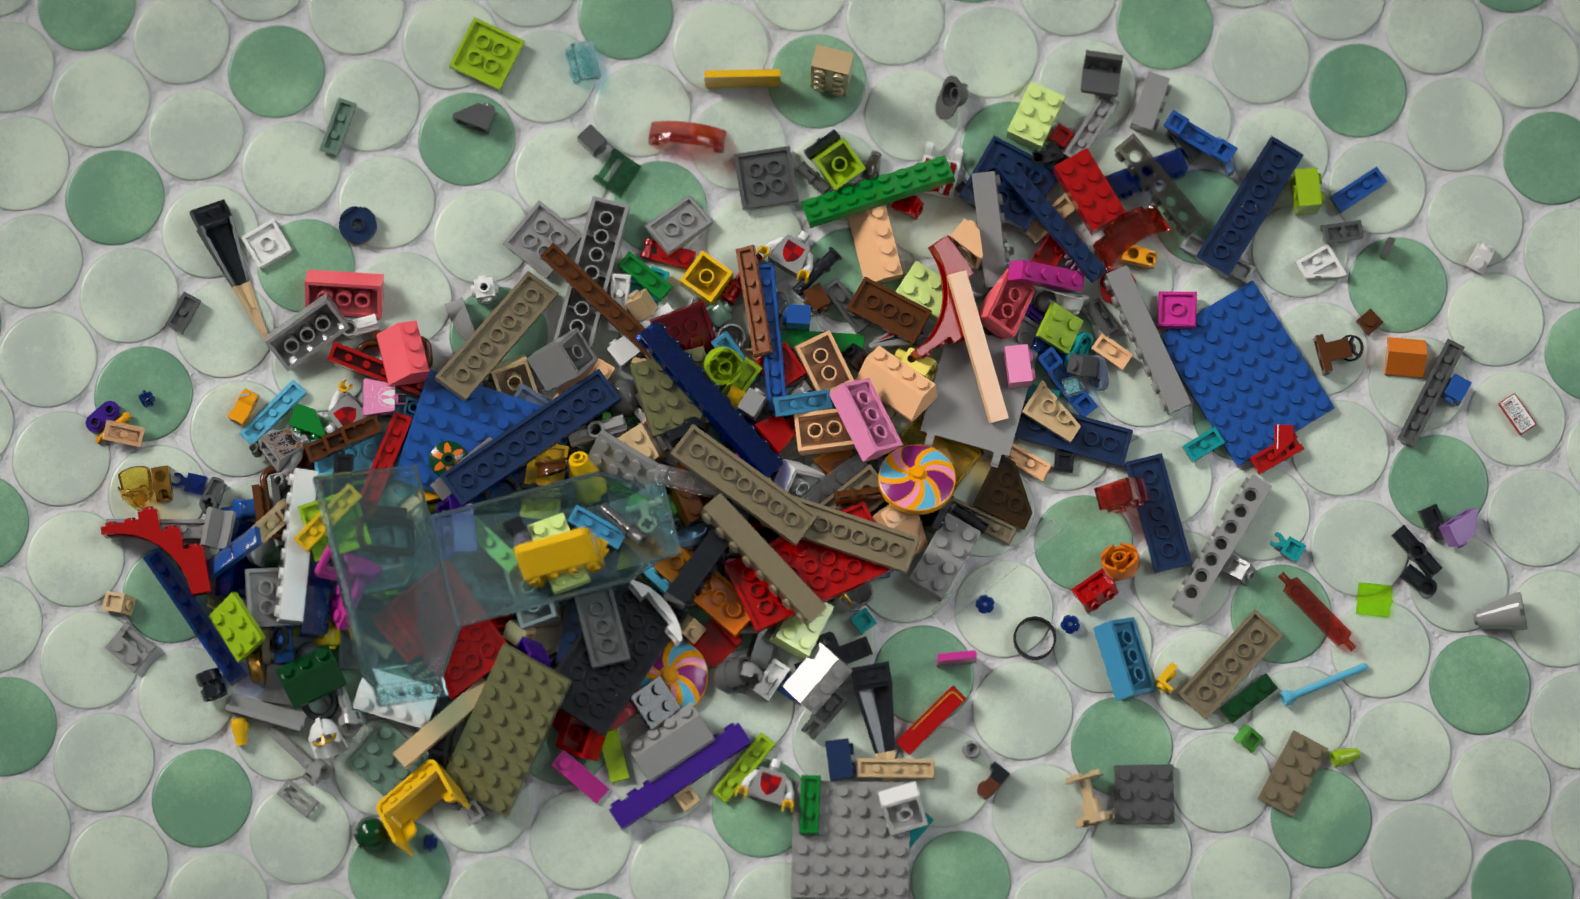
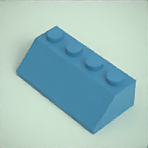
M1134 617L1111 620L1094 627L1095 638L1098 642L1101 657L1103 658L1116 701L1128 700L1157 691Z

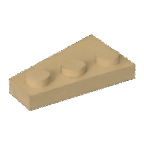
M1043 380L1022 410V414L1069 443L1072 442L1081 427Z

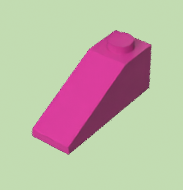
M565 750L551 764L557 772L596 804L609 790L607 786Z

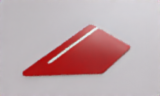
M1274 425V457H1277L1293 442V425Z

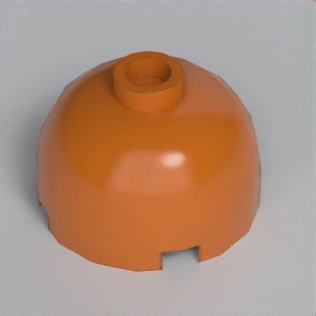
M1120 543V546L1116 547L1113 544L1107 547L1101 554L1102 568L1105 574L1113 580H1127L1133 577L1139 569V554L1136 547L1131 544Z

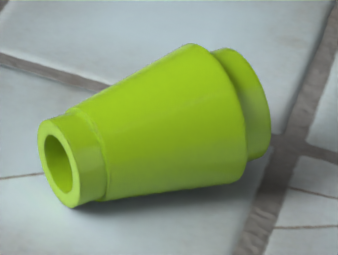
M1357 747L1334 749L1333 752H1330V760L1334 767L1341 768L1360 759V751Z

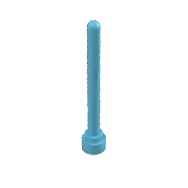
M1362 663L1296 691L1285 690L1280 693L1281 700L1285 707L1290 706L1299 697L1366 671L1368 665Z

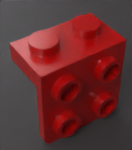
M711 618L704 625L706 631L695 644L691 642L690 644L714 668L742 644L740 638L743 636L739 634L735 638Z

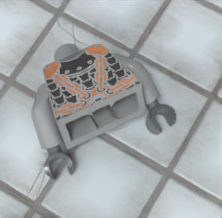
M290 429L270 430L266 434L261 435L258 444H250L249 449L255 458L260 457L263 453L277 472H282L281 475H275L273 481L277 484L282 480L278 487L283 489L287 485L285 478L289 477L290 473L292 474L302 460L303 445L309 443V440L305 434L296 437Z

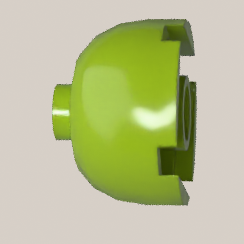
M725 346L716 347L706 355L704 371L707 377L715 384L730 385L740 377L743 360L740 354L732 348Z

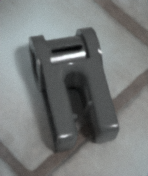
M211 478L200 499L199 505L204 514L207 512L205 504H210V502L213 504L212 507L219 509L226 489L225 482L220 478Z

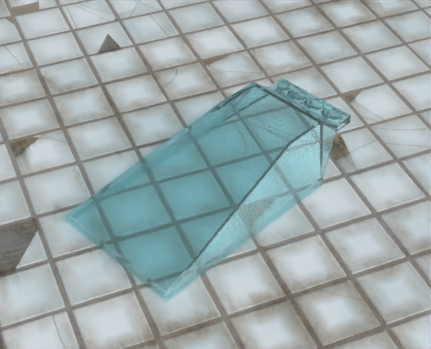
M417 465L313 477L360 675L373 688L377 707L448 696L443 676L461 627Z
M596 471L430 515L457 628L627 584L663 559L682 555L663 479L642 484ZM607 503L629 523H634L636 528L647 536V541L642 546H638L629 537L624 538L618 550L607 545L609 551L604 558L606 567H602L600 571L595 573H589L588 570L587 572L591 579L590 583L554 595L549 581L544 583L545 586L541 588L530 587L524 582L513 548L517 545L531 542V537L528 530L514 537L511 530L505 531L503 523L521 515L527 529V525L561 513L564 514L567 521L576 504L611 523L598 512L601 505ZM568 523L570 530L578 529Z

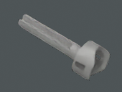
M344 686L335 691L343 713L338 719V724L343 736L353 737L366 724L363 712L354 711Z
M273 726L268 731V735L306 769L303 778L312 786L317 781L329 777L332 768L322 758L313 761L276 726Z

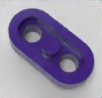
M114 401L104 402L87 417V429L94 434L101 433L105 428L106 420L115 421L120 416V407ZM109 407L113 408L111 413H107ZM94 420H98V424L96 426L92 425V422Z

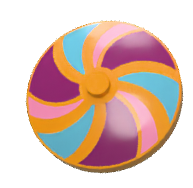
M918 444L906 445L891 452L883 460L878 476L879 489L886 502L893 508L912 515L928 514L942 508L951 499L956 483V474L951 461L939 450Z
M670 640L660 655L661 659L655 662L636 691L657 676H661L680 708L689 703L694 707L702 699L707 688L708 669L701 653L690 643L682 640L680 645L676 646Z

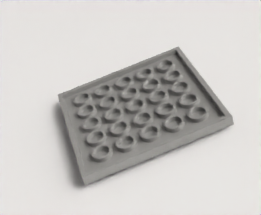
M794 780L791 898L908 899L910 830L890 836L878 794L879 791L907 783L821 781L819 835L799 834L801 780Z

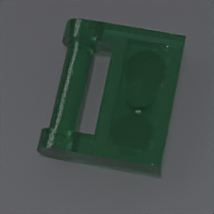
M613 148L610 153L611 156L599 174L595 175L592 180L617 197L622 198L642 169V166ZM616 160H620L621 164L609 182L605 181L604 178Z

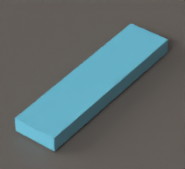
M293 379L239 434L249 444L258 443L261 435L266 434L275 427L308 393Z

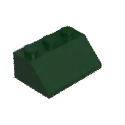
M328 644L275 670L294 710L348 685Z

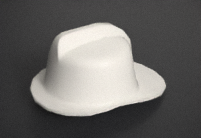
M1046 288V290L1056 294V303L1072 314H1079L1084 300L1089 299L1087 295L1063 293Z

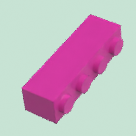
M1027 260L1010 261L1008 281L1073 293L1083 291L1084 274L1080 271Z

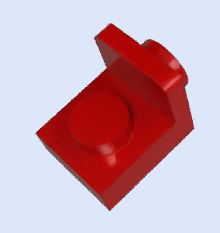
M912 195L894 201L891 208L917 220L923 212L924 203L917 196Z

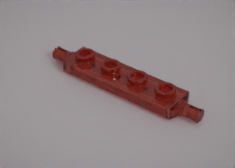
M1284 571L1278 576L1285 584L1283 592L1336 646L1344 644L1350 652L1357 647L1349 639L1352 632L1298 577L1291 580Z

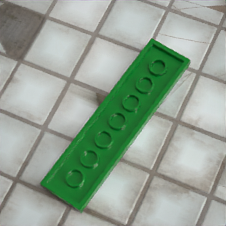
M944 155L907 168L898 169L888 174H882L870 180H864L852 186H845L842 189L827 192L824 195L808 198L805 201H801L808 224L810 228L953 183L955 179Z

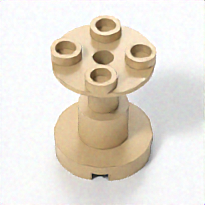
M1100 769L1089 771L1084 776H1082V773L1071 775L1070 778L1066 779L1065 785L1079 783L1084 800L1080 803L1084 817L1075 820L1077 828L1097 825L1106 819L1107 821L1115 819L1113 811L1103 812L1100 799L1095 798L1091 779L1103 775Z

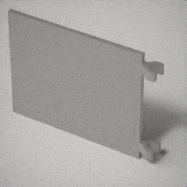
M985 334L1009 417L989 424L965 340L957 345L955 343L950 345L946 343L934 380L938 398L926 408L920 432L927 434L924 445L932 447L934 437L937 436L993 452L990 466L998 468L1001 456L1009 457L1028 390V387L1008 389L1003 351L1005 346L1022 344ZM1028 346V350H1032L1033 361L1030 362L1031 368H1034L1039 349Z

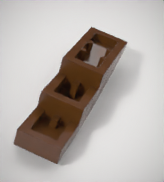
M376 414L339 427V430L323 435L320 439L303 446L310 464L330 457L334 453L342 452L382 433V429Z

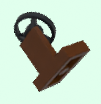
M1323 334L1316 335L1313 339L1323 376L1329 375L1333 371L1331 361L1344 359L1345 361L1353 362L1358 360L1364 351L1363 342L1356 335H1346L1342 339L1325 343ZM1354 338L1360 343L1359 354L1356 352V346L1353 343ZM1353 355L1356 356V358L1354 359H1347L1348 357H1352Z

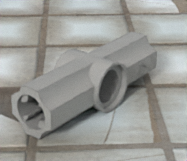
M619 415L602 421H592L589 425L581 427L568 436L571 447L574 448L594 442L598 436L594 435V430L599 427L612 436L627 432L624 416Z

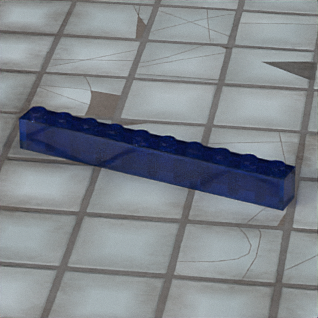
M655 320L639 333L636 340L746 463L769 479L784 464L781 456L770 449L767 440L761 438L756 433L757 430L751 423L748 424L742 412L731 405V401L726 395H722L718 390L717 384L706 377L703 368L697 366L693 362L692 356L682 350L678 340L667 333V328Z

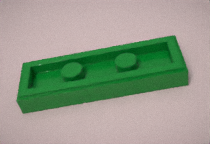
M630 251L617 265L619 269L626 274H630L635 282L644 289L646 288L660 302L673 289L672 285Z
M801 775L799 834L819 835L820 775Z

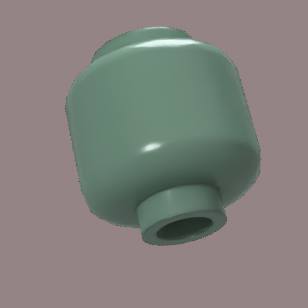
M717 300L706 307L712 327L721 328L732 320L731 312L733 310L728 302L723 303Z

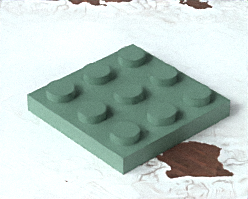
M385 720L349 760L347 765L381 795L386 796L426 762L428 756L423 754L405 769L393 753L408 739Z

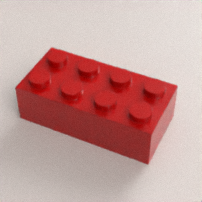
M1088 148L1054 166V175L1091 236L1125 217V209Z

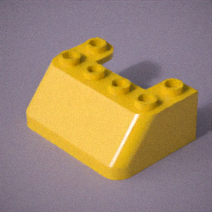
M588 527L523 543L513 548L524 582L533 588L545 586L544 583L548 580L559 578L560 574H575L578 572V569L582 568L587 571L589 570V573H595L600 571L602 567H606L599 537Z

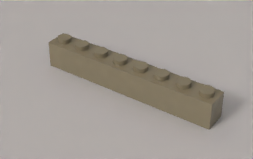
M721 493L702 509L703 520L715 528L716 534L729 543L728 546L733 552H738L742 557L743 563L748 567H752L759 580L767 583L770 592L781 598L784 607L788 610L791 609L796 614L795 617L798 622L808 626L824 612L827 606Z

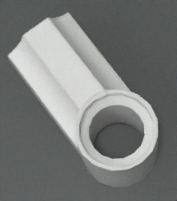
M372 314L354 320L346 319L348 325L354 327V331L342 334L344 338L353 340L357 336L372 333V331H379L376 315Z

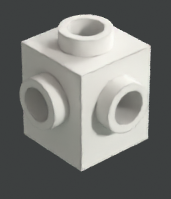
M482 275L473 280L474 286H471L472 297H476L478 303L488 304L497 300L496 293H499L498 283L494 282L492 277Z

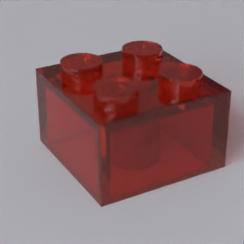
M1126 477L1094 488L1100 511H1107L1108 513H1124L1127 511L1126 508H1139L1144 506V502L1150 501L1144 478Z

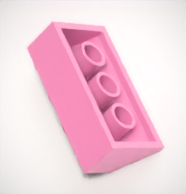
M870 378L843 383L829 394L863 462L877 459L903 445Z

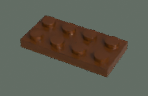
M866 276L846 308L848 312L912 345L917 341L932 314V310Z

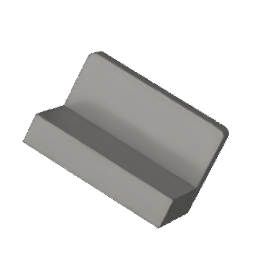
M207 507L200 545L213 549H223L231 543L236 512Z

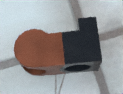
M996 761L989 768L992 774L985 781L980 782L977 787V794L982 799L990 798L1010 775Z

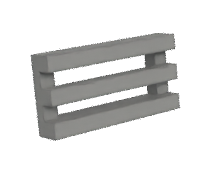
M290 779L277 792L279 797L306 818L310 816L311 812L319 804L317 800ZM290 784L293 788H295L302 795H304L311 802H313V804L310 806L308 803H306L303 799H301L294 792L288 789V785ZM284 790L308 808V810L305 812L283 795Z

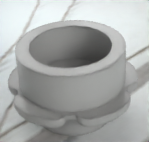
M969 740L962 747V753L970 760L978 758L981 754V746L978 742Z

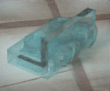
M593 41L572 43L566 49L565 57L569 63L570 77L573 79L574 84H579L582 80L599 79L601 77Z

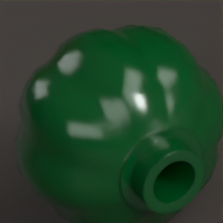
M365 817L359 821L356 826L357 833L354 834L359 848L364 847L370 853L382 851L389 841V833L383 822L376 817Z

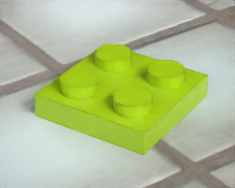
M1051 302L1036 333V337L1061 353L1069 354L1083 320L1057 303Z

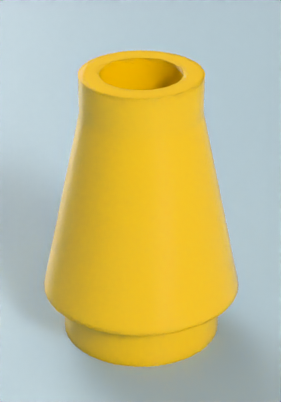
M247 717L231 719L232 723L230 726L236 746L247 745L249 729Z

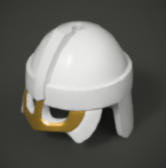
M320 717L315 719L316 722L310 728L308 740L316 760L319 758L325 760L348 750L349 747L341 729L335 722L329 719H321Z

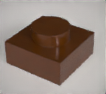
M1370 308L1356 323L1369 336L1383 324V321Z

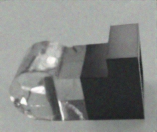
M521 515L503 523L506 532L511 530L516 540L515 546L532 541Z

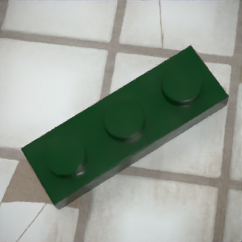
M1264 674L1220 708V710L1230 723L1233 724L1278 688L1270 677Z

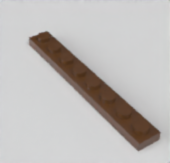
M552 243L540 255L544 262L648 359H653L664 348L650 332L555 243Z

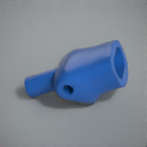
M234 499L232 507L221 508L223 511H235L236 521L256 518L253 499Z

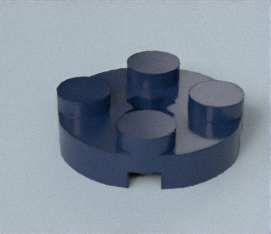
M352 206L341 214L339 230L346 241L359 245L373 238L377 231V221L372 211L368 208ZM355 221H357L358 223L361 221L363 222V224L361 225V229L353 228L355 226Z

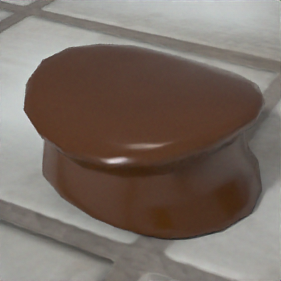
M567 457L536 462L535 466L538 468L536 478L554 475L567 470L568 468L565 463Z

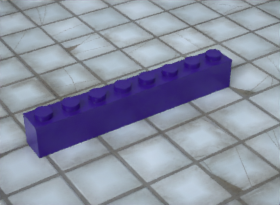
M729 724L724 728L725 732L719 736L717 733L713 735L715 741L650 783L647 779L643 782V787L638 790L634 788L626 794L628 797L624 800L618 799L610 805L612 808L609 809V812L623 831L674 797L679 791L693 784L751 745V740L740 724Z

